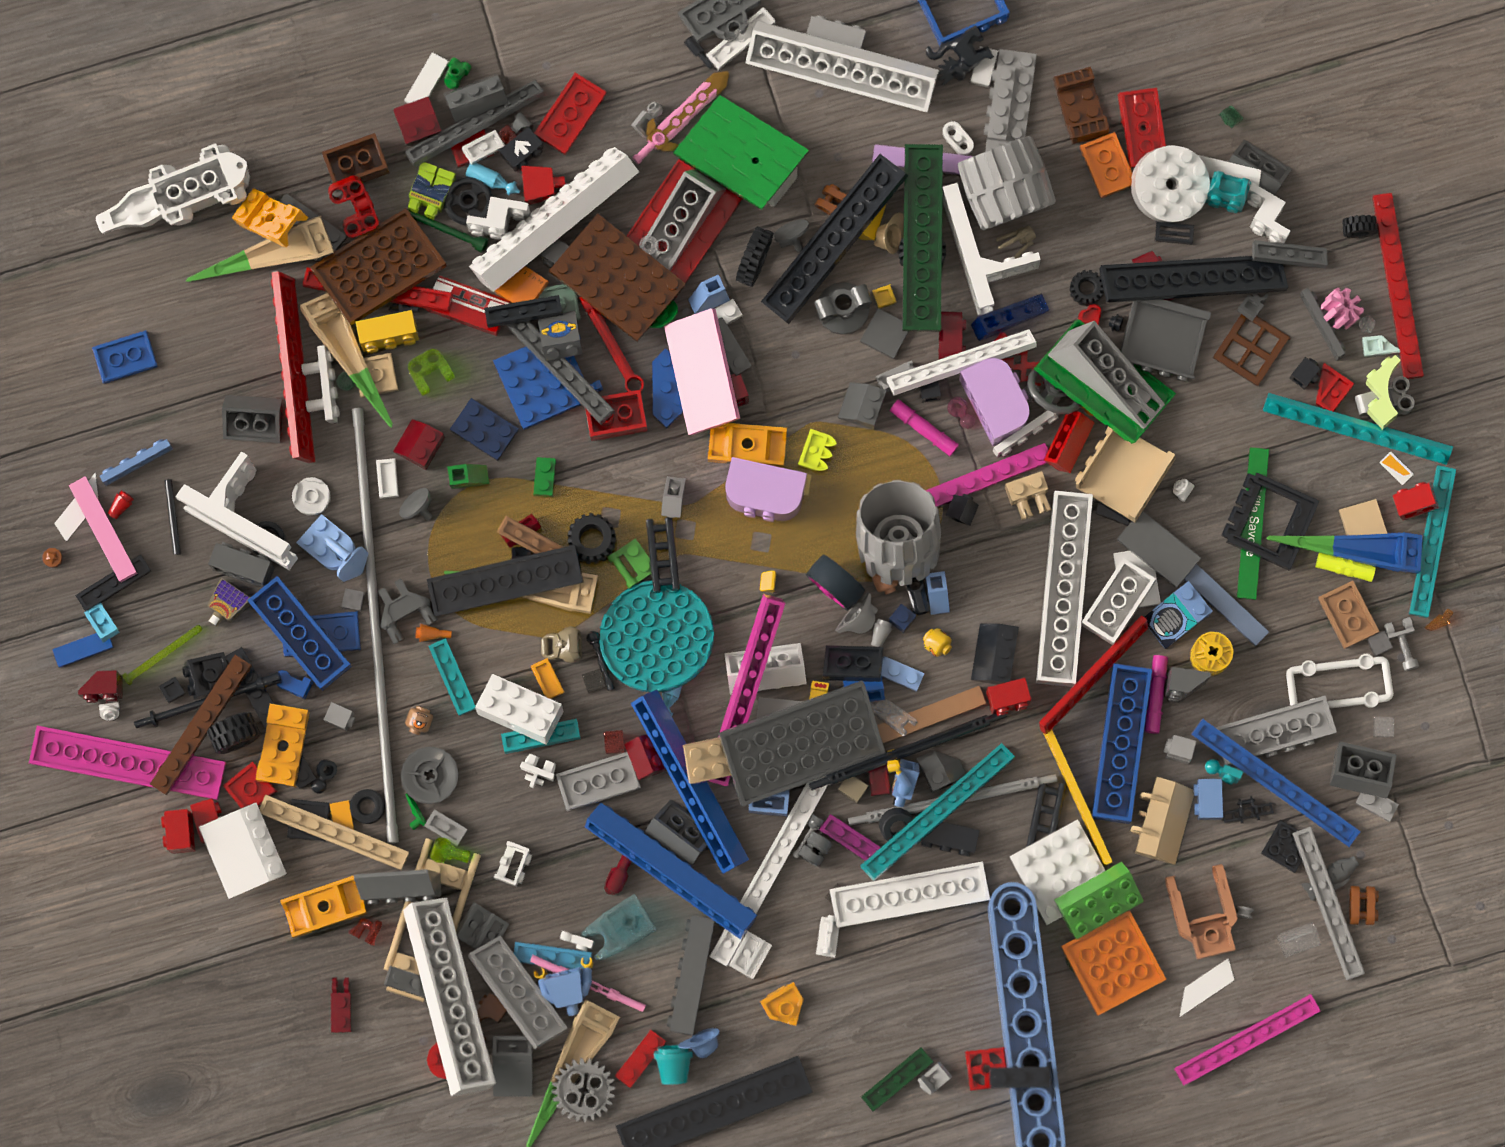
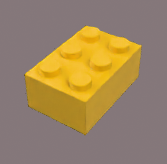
M412 310L356 321L359 342L363 352L375 353L380 348L394 349L400 344L408 346L415 344V341H419Z

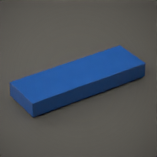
M95 633L52 650L58 667L61 668L114 647L111 638L102 642L98 634Z

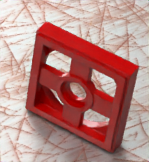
M1004 1047L965 1052L970 1091L990 1089L989 1073L983 1070L985 1065H989L991 1068H1007ZM989 1053L996 1054L1002 1063L993 1064L990 1062ZM981 1054V1065L971 1067L973 1058ZM982 1074L985 1085L975 1082L972 1075Z

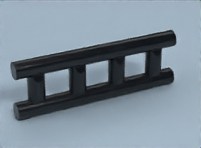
M666 517L665 524L654 525L653 519H647L646 528L653 592L660 593L661 586L672 585L673 591H679L680 583L673 519ZM666 531L667 542L656 543L655 532ZM668 549L669 560L658 561L657 550ZM670 567L671 578L660 579L659 568Z
M1046 783L1039 785L1026 847L1035 843L1037 831L1047 833L1048 835L1057 831L1067 784L1059 783L1058 789L1048 787ZM1045 794L1056 796L1054 807L1043 805ZM1041 813L1052 815L1050 826L1039 824Z

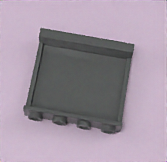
M1163 299L1133 301L1120 352L1133 367L1134 365L1141 366L1143 371L1152 372V370L1159 371V375L1170 377V374L1178 376L1177 380L1188 382L1189 379H1195L1193 373L1206 322L1210 320L1211 312Z

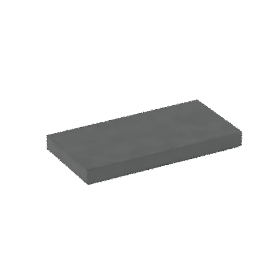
M1145 512L1141 513L1136 523L1132 521L1117 538L1118 542L1176 588L1201 559V557Z

